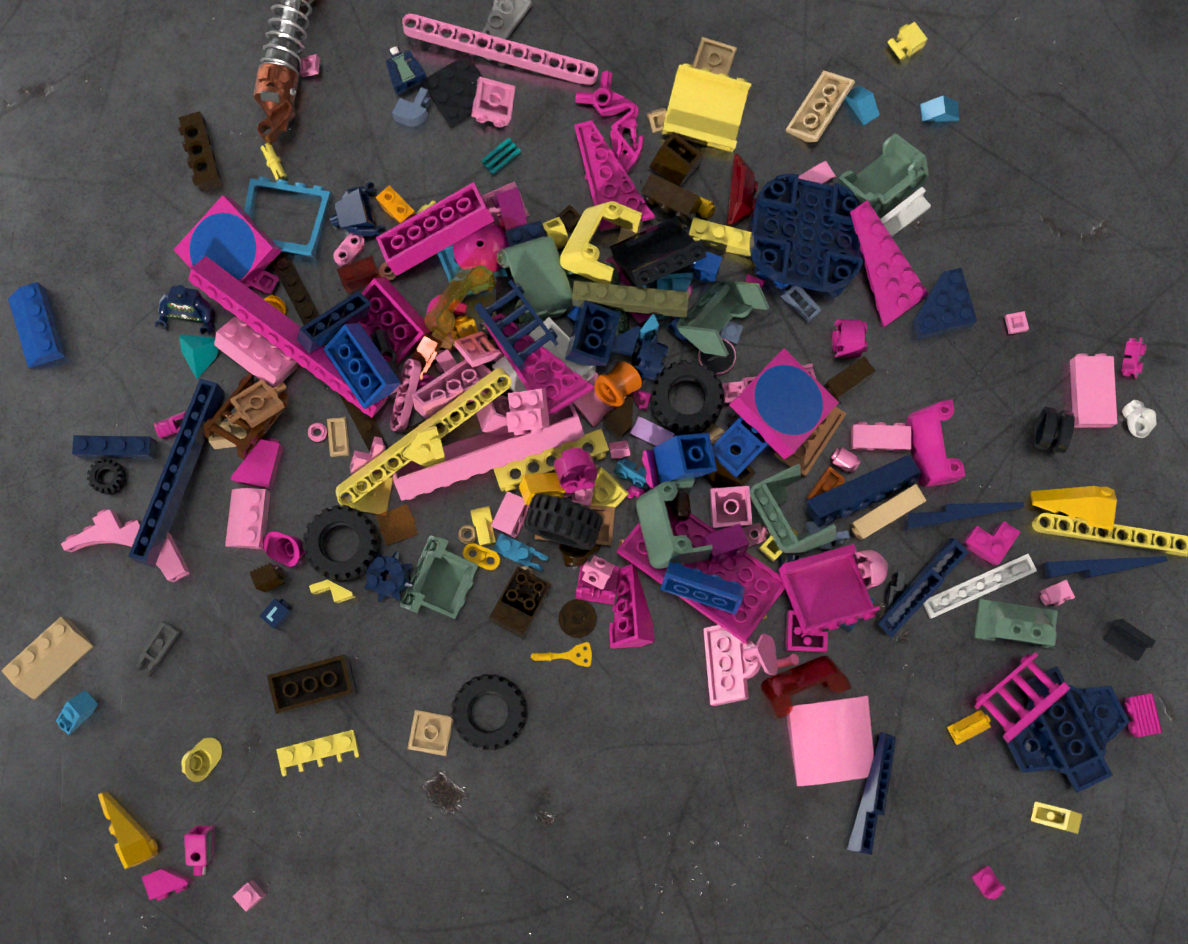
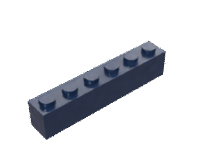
M910 455L904 456L809 499L806 510L818 528L823 525L828 526L838 518H845L856 510L865 509L871 503H878L891 494L896 495L904 488L917 485L920 480L921 471Z

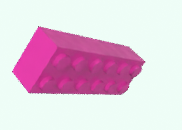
M473 182L381 234L376 239L387 265L397 276L495 220L483 195Z

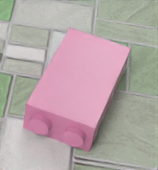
M1085 353L1077 354L1070 360L1072 412L1075 417L1074 428L1113 427L1117 424L1114 356H1107L1105 353L1096 354L1095 356H1088Z

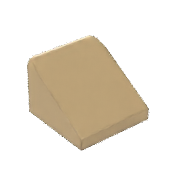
M665 108L646 113L653 133L663 129L667 113Z

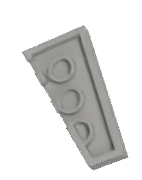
M495 0L482 33L507 40L532 6V2L530 0ZM480 43L479 46L486 47L487 44Z

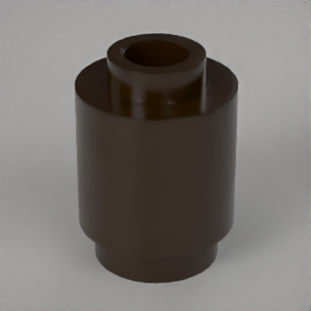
M677 491L676 497L670 501L672 516L675 521H686L690 519L691 514L690 498L684 491Z

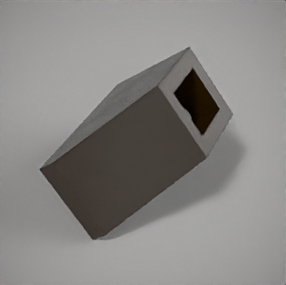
M631 396L627 399L625 398V402L618 406L614 412L610 410L603 417V426L618 441L632 429L633 398Z

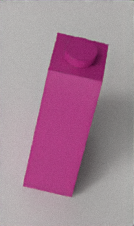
M267 438L266 441L261 439L233 473L231 480L235 483L272 491L283 451V446L278 443L279 440Z

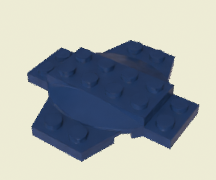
M1058 666L1044 671L1055 684L1060 686L1065 682ZM1037 676L1025 680L1040 697L1046 698L1050 695L1049 689ZM1068 685L1070 689L1009 743L1006 741L1021 773L1053 769L1067 775L1076 793L1112 777L1113 775L1104 759L1107 751L1105 750L1106 745L1130 722L1112 686L1078 689ZM1027 695L1029 701H1027L1026 710L1031 711L1036 706L1034 705L1035 702Z

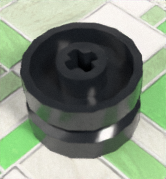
M1045 406L1039 415L1035 429V447L1047 450L1051 446L1053 452L1065 453L1073 435L1074 413L1065 410L1057 413L1055 408Z

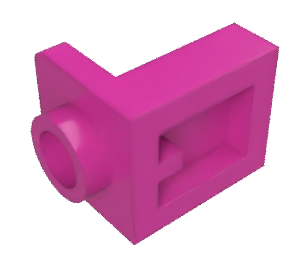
M988 865L971 876L987 899L992 898L994 900L1003 894L1002 891L1006 889Z

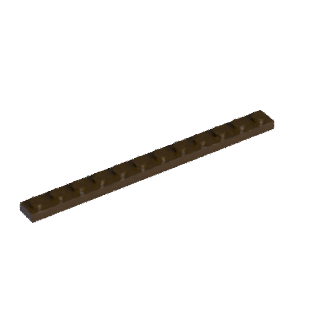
M288 253L275 258L271 263L303 325H306L320 316ZM340 394L369 452L374 436L382 438L383 445L386 446L385 450L389 447L374 418L363 413L357 406L348 402Z

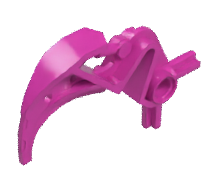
M605 71L601 74L600 88L595 90L594 93L577 91L576 103L593 104L601 118L630 111L611 126L612 131H610L612 152L626 173H629L640 161L644 148V135H639L638 144L636 141V118L638 117L639 110L635 103L611 90L613 73ZM602 97H608L606 102L602 103L599 101ZM624 128L630 129L631 139H633L631 147L622 137Z

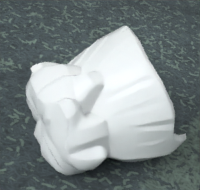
M1134 399L1122 409L1124 417L1127 418L1128 429L1138 438L1147 437L1157 424L1155 411L1145 408L1144 404L1139 400Z

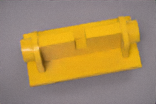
M981 709L950 725L947 729L956 745L989 729L991 727L989 722L991 721L988 715H985Z

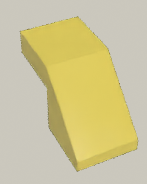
M329 580L309 585L310 591L314 595L331 590L333 600L336 603L356 597L355 593Z

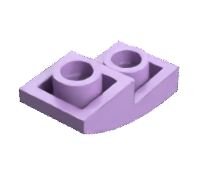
M637 416L630 431V434L655 446L674 436V433Z

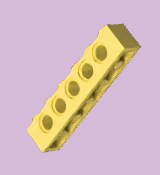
M602 429L585 434L584 437L577 441L564 443L558 448H550L544 450L541 454H533L521 461L510 462L504 467L493 468L501 491L511 492L517 489L516 486L520 485L523 475L555 473L554 466L547 465V460L549 458H557L559 460L562 457L561 453L572 448L583 449L584 446L591 445L593 447V451L590 453L592 459L597 461L606 458V454H609V448ZM532 464L539 466V470L535 473L529 471V466ZM515 470L521 472V476L518 479L511 478V473Z

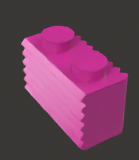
M1153 693L1124 698V711L1128 714L1130 720L1128 728L1134 737L1163 733Z

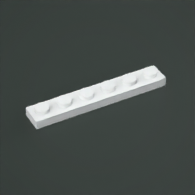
M1028 553L934 595L923 605L931 619L1030 575L1037 570Z

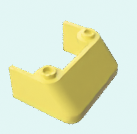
M613 201L585 209L560 256V265L564 269L594 282L611 284L614 268L597 261L600 254L599 249L590 244L602 219L637 233L642 213Z

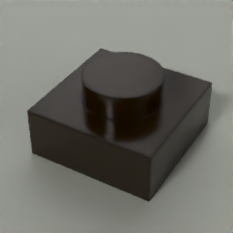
M569 204L557 217H560L565 228L570 232L579 222L581 215Z

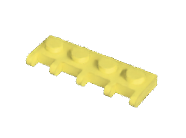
M354 730L276 749L282 776L287 775L286 767L298 765L299 771L302 772L304 771L303 763L317 760L318 766L321 767L324 766L322 758L336 755L338 762L343 761L341 753L354 750L356 758L360 757Z

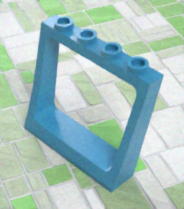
M259 176V180L250 178L244 211L250 216L251 220L253 219L256 194L259 187L322 197L309 244L301 245L273 240L282 250L281 252L315 257L332 192L324 191L325 187L314 185L313 189L306 188L307 184L296 182L295 186L288 185V181L277 179V183L270 182V178Z

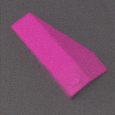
M630 564L620 568L616 586L617 601L616 605H613L612 611L615 612L613 623H610L609 627L610 648L612 649L642 647L654 642L653 622L636 566Z

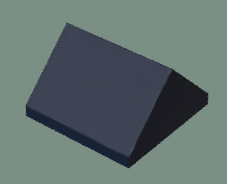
M639 325L614 338L610 352L611 357L632 363L640 339Z

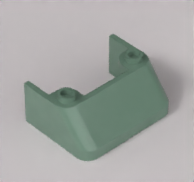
M720 280L713 283L687 311V318L681 317L676 326L679 332L703 353L727 356L729 353L719 334L725 325L733 317H746L753 308L768 310L770 307L759 283Z
M799 463L755 484L750 489V498L776 545L784 553H807L836 539V526L834 524L813 535L802 533L795 536L779 508V505L785 503L788 498V492L785 487L801 479Z
M694 477L663 482L637 499L636 510L649 562L654 568H667L669 562L688 564L705 561L710 557L713 549L712 545L692 548L688 537L683 535L673 536L665 502L671 501L676 497L677 491H684L686 494L691 493Z

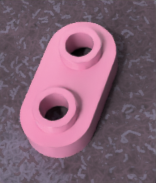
M349 234L336 249L334 260L339 266H349L365 247L363 236ZM354 239L358 240L356 244H352ZM342 253L346 254L344 258H340Z

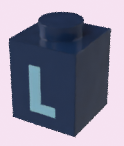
M274 598L259 617L273 629L278 630L293 612L289 609L291 605L284 599L278 600Z

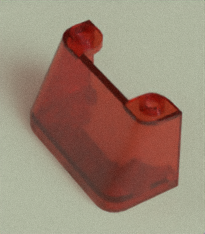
M820 656L765 679L761 684V692L772 718L779 719L790 714L793 710V702L790 696L818 684H821L822 687H829L835 693L844 692L852 687L846 675L832 658Z

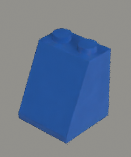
M709 433L678 435L652 448L660 484L690 477L697 478L717 471Z

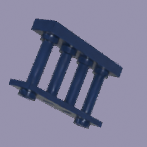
M510 280L508 282L512 287L511 291L489 307H483L481 303H478L474 308L518 369L523 371L527 368L524 363L526 358L550 340L556 347L558 345L556 341L558 336L552 328L548 329L528 303L523 296L525 291L519 283L515 285ZM518 296L523 305L501 321L497 320L494 322L491 318L494 315L493 313ZM529 310L534 320L512 336L508 335L505 337L502 333L504 327ZM540 325L546 334L523 351L516 352L513 348L515 342Z

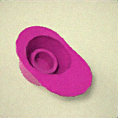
M272 531L265 536L263 541L264 550L269 558L289 567L295 566L303 554L306 553L303 550L302 541L296 536H288Z

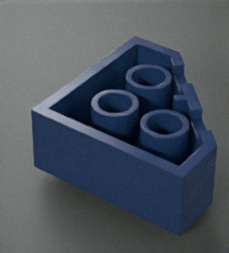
M962 268L944 271L936 281L912 322L917 340L969 328L977 322Z

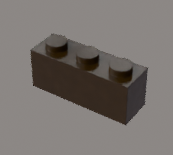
M652 173L640 192L645 202L650 205L657 204L661 210L667 213L672 211L676 213V217L683 221L686 219L692 221L703 202L698 195Z

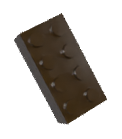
M344 654L267 675L276 714H283L356 694L348 656Z

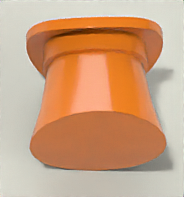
M619 361L608 375L601 374L597 377L594 385L595 393L603 403L610 406H621L628 394L641 388L642 381L638 371L632 365Z

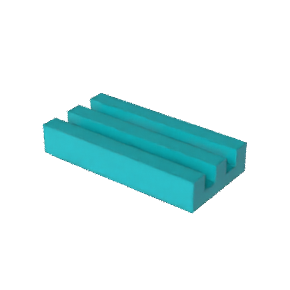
M508 137L485 156L481 163L494 176L517 157L521 150ZM511 150H514L513 153H511L507 158H505V159H504L501 163H499L495 168H493V169L491 168V167H492L493 165H495L498 161H500L505 155H507Z

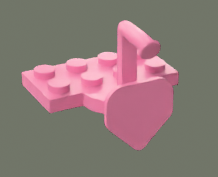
M719 625L703 628L710 705L717 706L749 699L747 679L753 677L761 666L767 674L776 675L778 668L799 663V658L796 654L777 659L774 640L767 634H761L757 644L749 640L744 644Z

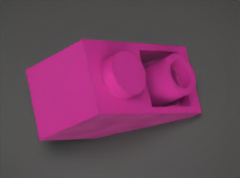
M168 868L157 870L142 877L149 900L156 898L157 901L169 897L168 892L173 890L179 893L188 889L187 885L192 883L191 878Z

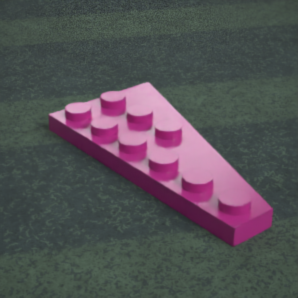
M591 120L575 124L574 127L594 206L613 201L642 213L640 222L654 219V214L650 211L630 177L614 156V153L605 142L594 122ZM604 219L599 224L600 232L621 227Z
M867 200L850 211L855 232L858 234L860 241V250L865 259L864 264L871 290L874 292L876 299V308L881 317V326L885 327L928 296L929 293Z
M500 313L492 319L494 322L497 320L501 321L505 316ZM511 322L504 327L502 333L505 337L508 335L512 336L520 329ZM484 323L526 390L546 389L549 416L595 389L593 385L582 379L578 373L568 368L564 362L543 346L526 358L524 363L527 368L520 371L486 323ZM526 334L515 342L513 348L516 352L523 351L535 341Z

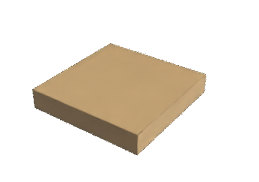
M702 37L693 66L699 70L702 68L712 71L711 73L717 75L719 73L729 75L737 47Z
M415 710L407 749L447 756L453 726L451 716Z

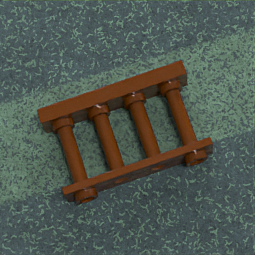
M251 373L240 380L238 388L212 419H208L204 425L207 438H210L215 432L236 445L238 457L245 460L289 404V395L282 391L278 398L283 402L285 408L260 424L251 428L242 418L236 420L235 424L248 431L245 438L240 439L220 427L224 419L233 414L231 411L234 406L230 399L254 384V375Z

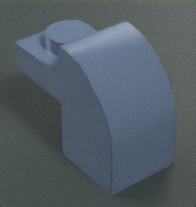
M421 87L413 103L399 98L392 112L394 121L406 126H418L425 122L428 118L427 109L425 108L429 106L431 100L428 90Z
M814 521L807 522L804 525L806 533L811 535L827 528L824 525L818 528ZM848 530L836 532L835 540L816 549L827 552L832 550L831 543L834 546L845 544V540L850 538Z

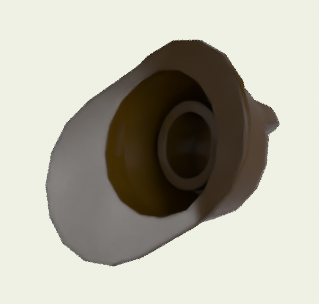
M560 544L559 550L563 555L566 567L582 566L590 555L600 549L601 545L596 544L590 550H583Z

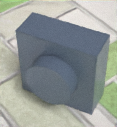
M728 322L722 329L720 337L726 339L731 344L737 345L743 326Z

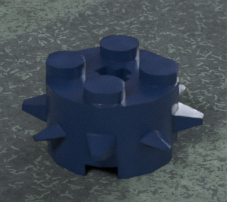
M653 335L651 339L642 337L639 342L641 348H638L637 353L635 352L631 365L638 371L641 381L643 378L655 381V378L663 369L664 363L661 361L668 352V346L657 342V335Z
M398 551L392 557L382 556L378 552L376 559L366 570L367 584L364 588L365 590L372 589L378 593V602H381L385 596L394 597L397 601H400L401 592H404L407 587L413 586V583L410 581V574L408 573L413 565L412 563L404 564L399 561ZM387 574L391 575L390 579H386Z

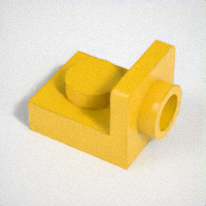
M460 316L456 319L457 321L452 323L458 332L459 338L478 332L475 321L470 316Z

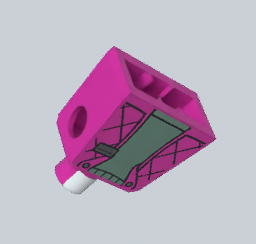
M194 826L185 834L186 865L194 866V875L196 876L205 875L206 865L213 859L215 826Z

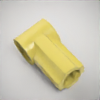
M490 506L472 509L471 516L474 527L476 526L479 545L486 546L496 543L494 530L491 526L493 518Z

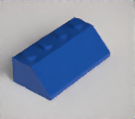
M38 282L19 287L8 300L28 368L66 357L45 287Z
M360 323L345 324L323 348L363 409L386 398L401 384Z
M669 562L660 590L736 615L743 600L745 587L736 581L729 582L723 580L718 575H708L699 569H690L684 567L681 563Z

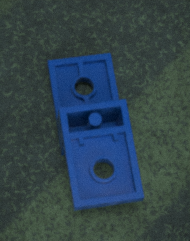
M740 417L714 443L712 450L714 458L737 478L769 444L754 427ZM738 446L741 453L733 455L730 452V447Z

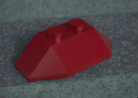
M735 154L733 160L727 226L733 228L748 218L751 210H754L756 198H753V192H757L758 187L755 173L739 154Z

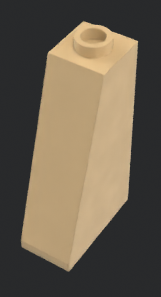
M915 484L850 524L852 527L850 530L856 539L859 538L862 541L927 500Z

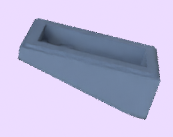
M791 285L780 295L807 323L821 311L820 307L802 287ZM795 291L796 294L791 297L790 295ZM801 297L802 299L796 303L795 301ZM807 302L808 304L802 309L801 306ZM812 307L813 310L807 315L805 312Z

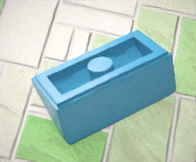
M654 314L651 315L640 330V340L642 337L651 339L653 335L658 336L659 324Z

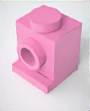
M448 349L438 351L435 356L437 361L435 366L440 374L457 365Z
M760 522L742 528L749 542L748 548L766 542L768 532L765 525L761 526ZM752 531L757 532L758 536L756 538L751 536Z
M1067 580L1058 582L1040 591L1042 594L1040 597L1045 606L1049 604L1057 606L1075 598Z

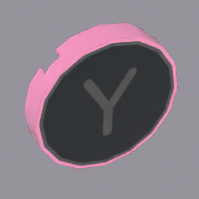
M723 338L721 339L729 353L727 356L706 354L701 350L698 353L699 364L703 365L704 363L708 365V369L710 371L714 370L717 373L716 375L727 373L734 366L736 360V352L733 345Z

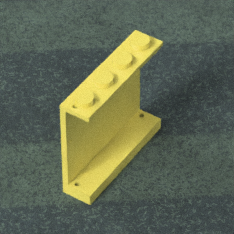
M679 64L661 134L670 136L675 132L684 140L733 152L736 148V138L751 83H747V80L743 78H729V75L724 73L717 75L711 73L712 71L702 68L699 70L690 64Z

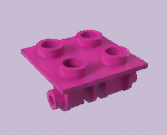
M584 565L580 566L576 599L614 605L619 566L614 567L603 590L582 580L585 573L582 571Z

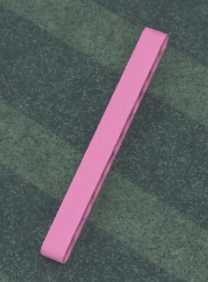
M415 14L405 15L402 21L404 33L412 38L586 86H591L597 81L598 68L589 62ZM410 23L415 24V26L412 28L408 27L407 25ZM427 28L433 29L432 32H426L425 30ZM449 33L451 36L444 37L443 34ZM462 38H467V39H469V41H468V42H462L461 39H462ZM480 43H485V44H487V46H486V47H480L479 44H480ZM503 48L505 51L498 52L496 49ZM521 53L523 56L516 57L514 54ZM533 58H539L540 61H539V62H534V61H532V59H533ZM554 62L557 63L558 66L552 67L549 64ZM573 67L576 71L570 72L567 69ZM591 72L594 76L588 77L585 73Z

